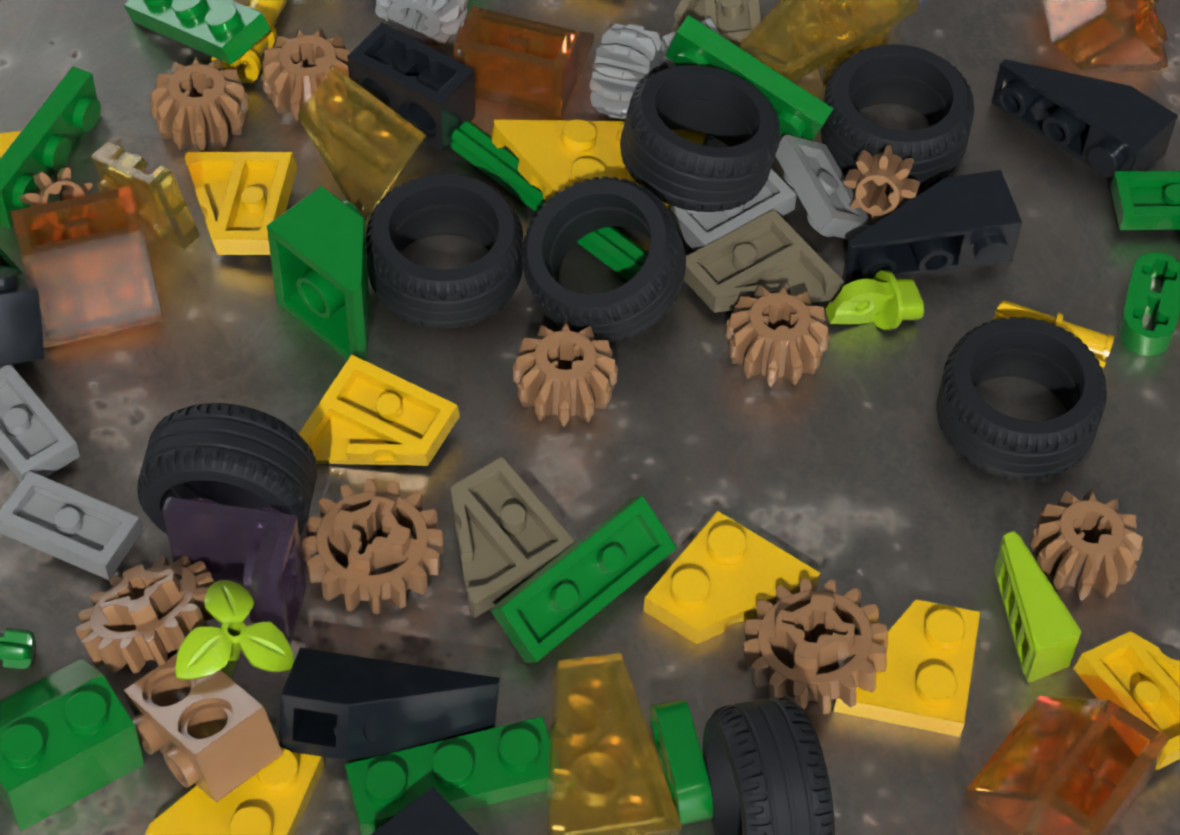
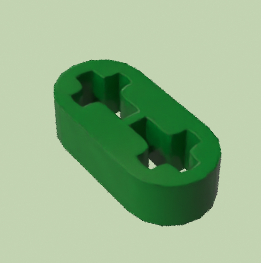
M1159 252L1143 254L1136 260L1127 284L1118 326V337L1123 346L1141 356H1154L1168 349L1180 313V262L1173 256ZM1152 278L1161 280L1162 289L1160 293L1150 291ZM1144 314L1154 316L1153 331L1142 328Z
M685 699L650 705L652 739L671 813L676 825L680 826L712 820L713 799L710 782L688 703Z

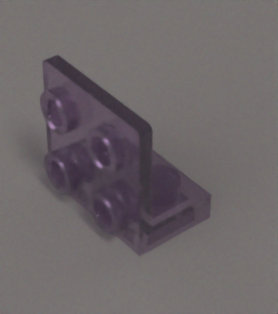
M173 497L166 498L162 511L173 562L183 555L188 556L192 564L201 560L204 562L208 572H211L215 582L230 580L242 585L247 590L253 591L252 598L255 603L250 612V621L252 623L272 622L284 634L291 647L307 588L297 516L284 514L279 510L269 507L248 509L221 505L201 497L189 500Z

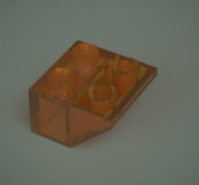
M1043 0L1051 44L1082 71L1159 72L1169 66L1164 43L1168 41V35L1163 23L1158 18L1155 6L1159 0Z
M471 6L454 43V59L475 69V97L562 118L593 45L594 33L494 9Z
M131 186L11 211L25 274L38 288L43 348L164 321L147 245Z
M1039 696L966 789L964 796L1022 835H1110L1152 778L1169 738L1111 700Z

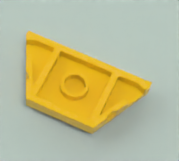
M580 119L493 120L492 143L497 149L507 146L519 159L518 172L530 185L541 190L543 199L547 203L549 202L548 199L551 196L554 197L559 190L562 192L566 186H573L575 182L582 183L584 179L617 177L619 180L623 178L636 182L630 176L629 171L626 170L621 156L620 139L625 121H585ZM672 130L688 141L706 145L708 134L693 130ZM663 202L669 211L672 205Z

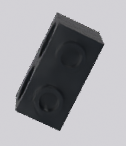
M383 22L347 55L351 103L441 151L453 141L450 136L455 128H459L464 121H472L475 118V69Z

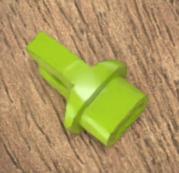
M883 270L877 272L874 279H860L843 286L835 300L828 304L825 312L830 324H866L874 322L876 327L880 329L892 330L898 328L903 320H920L924 314V303L913 279H896L892 272Z

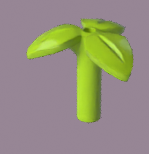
M219 580L213 583L205 594V610L222 624L221 628L213 626L197 627L188 634L177 654L176 678L180 680L199 679L221 670L233 679L241 652H243L249 663L258 669L268 672L290 671L294 663V657L290 644L284 634L270 621L258 622L249 626L245 625L244 620L251 612L255 603L247 589L230 580Z

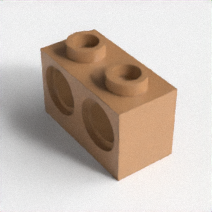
M175 654L166 661V664L156 667L123 690L135 715L131 720L135 724L139 743L148 754L152 755L159 750L163 754L164 760L172 774L184 787L188 788L195 783L213 801L218 802L283 755V752L262 704L221 670L199 679H177L175 676L177 654Z

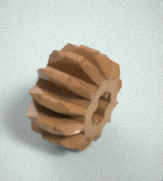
M298 28L295 38L290 39L277 36L274 48L265 50L262 61L263 92L266 93L267 99L272 100L277 114L291 112L297 122L306 115H314L321 123L326 111L336 114L342 113L345 102L351 100L347 58L351 50L346 49L341 36L327 39L322 28L313 35H305Z
M196 56L192 65L183 66L173 62L171 74L163 73L157 75L155 90L151 91L150 108L151 114L156 120L157 130L161 133L163 140L173 139L179 151L194 144L197 145L201 152H204L207 144L215 143L226 148L229 135L242 134V126L244 125V119L247 118L249 104L247 93L244 92L242 80L238 77L237 70H225L220 59L204 65Z
M785 283L777 293H770L759 285L753 298L740 296L738 303L735 305L734 313L731 314V318L727 320L725 337L728 338V353L731 357V364L744 365L743 371L745 372L746 379L759 374L766 376L765 378L770 388L781 377H784L795 386L802 373L814 375L816 369L820 366L824 351L828 349L830 334L827 332L828 327L825 325L824 307L811 306L808 291L797 296L789 295Z
M567 320L560 331L553 332L541 324L539 332L536 334V339L523 338L522 345L519 348V357H516V363L513 364V382H516L521 406L535 407V414L539 422L551 415H556L563 427L568 423L570 416L576 415L589 423L594 415V408L607 409L614 384L617 383L618 367L615 365V360L612 359L609 340H595V334H593L591 326L578 333L574 332Z
M1092 489L1083 496L1082 501L1066 491L1058 499L1057 505L1047 504L1045 509L1040 512L1037 521L1038 528L1034 529L1030 540L1031 553L1038 556L1036 562L1045 575H1055L1053 584L1056 592L1067 585L1074 587L1080 601H1082L1085 597L1089 596L1092 588L1107 599L1111 593L1115 592L1117 584L1126 586L1127 582L1133 578L1137 568L1136 561L1139 560L1143 550V537L1135 533L1137 529L1136 515L1118 514V497L1104 504L1096 500Z

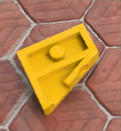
M186 152L184 159L217 255H270L267 225L286 212L298 168L293 152Z
M351 354L298 434L313 451L316 464L428 466L459 419L460 414L457 404Z
M717 511L644 597L643 611L697 645L724 633L725 629L731 624L737 622L745 623L746 620L756 619V603L759 600L770 603L776 602V588L781 585L787 588L791 594L800 592L801 580L808 578L813 586V590H816L821 573Z
M915 599L888 631L887 668L885 672H876V689L873 692H869L857 687L856 705L853 707H849L840 698H836L833 712L961 737L965 723L980 612Z
M1131 631L1082 653L1073 670L1155 769L1159 770L1179 760L1180 660L1166 656L1158 646Z
M281 748L283 755L218 802L213 801L196 785L149 824L145 834L295 835L324 769V758L295 753Z

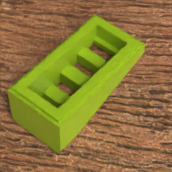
M1015 530L1004 534L995 562L994 573L1023 674L1027 682H1033L1070 667L1081 630L1020 535L1016 534Z

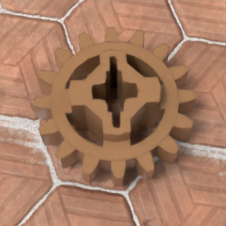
M369 479L365 482L363 493L355 494L345 484L340 486L341 501L338 503L324 497L319 500L320 517L308 516L305 525L307 537L301 539L303 560L307 564L308 579L310 583H322L324 599L329 601L342 593L345 595L347 611L352 612L358 606L360 600L369 601L373 614H380L382 600L391 598L394 604L401 609L406 607L407 590L411 589L422 595L428 591L427 575H439L441 571L440 554L444 553L443 530L438 529V518L435 509L423 511L422 495L419 492H415L406 499L400 497L399 483L393 481L388 486L386 492H377L373 479ZM331 553H335L336 560L334 559Z
M184 555L172 565L169 564L165 556L159 557L153 567L146 569L144 564L141 565L139 563L123 572V578L112 577L109 580L112 586L107 592H95L90 596L94 607H89L79 612L78 616L82 624L76 627L75 630L94 666L97 668L105 664L108 671L115 674L128 664L132 673H138L144 667L146 661L154 660L155 664L157 663L159 666L164 665L168 659L177 654L176 650L179 651L181 644L194 628L208 626L206 621L214 619L205 610L204 601L208 588L215 581L211 572H208L204 562L200 560L192 564L189 557Z
M807 578L801 580L799 593L791 594L782 585L777 587V603L775 605L763 600H759L756 603L757 619L746 620V642L743 643L745 666L751 667L752 683L755 688L769 684L770 698L786 697L788 695L794 698V702L804 710L809 701L818 702L823 715L830 714L831 700L840 698L849 707L855 706L857 687L869 692H873L876 689V672H885L887 668L888 630L887 625L879 624V608L876 604L861 607V591L854 588L842 596L837 594L836 580L829 579L824 585L823 591L813 590V586Z

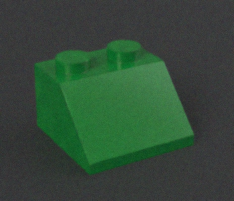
M320 186L267 225L276 303L346 360L352 354L367 361L369 285L364 230L366 227L365 220L354 204L347 200H339L323 186Z
M79 659L0 700V796L20 831L145 765L135 724L105 676L83 659Z

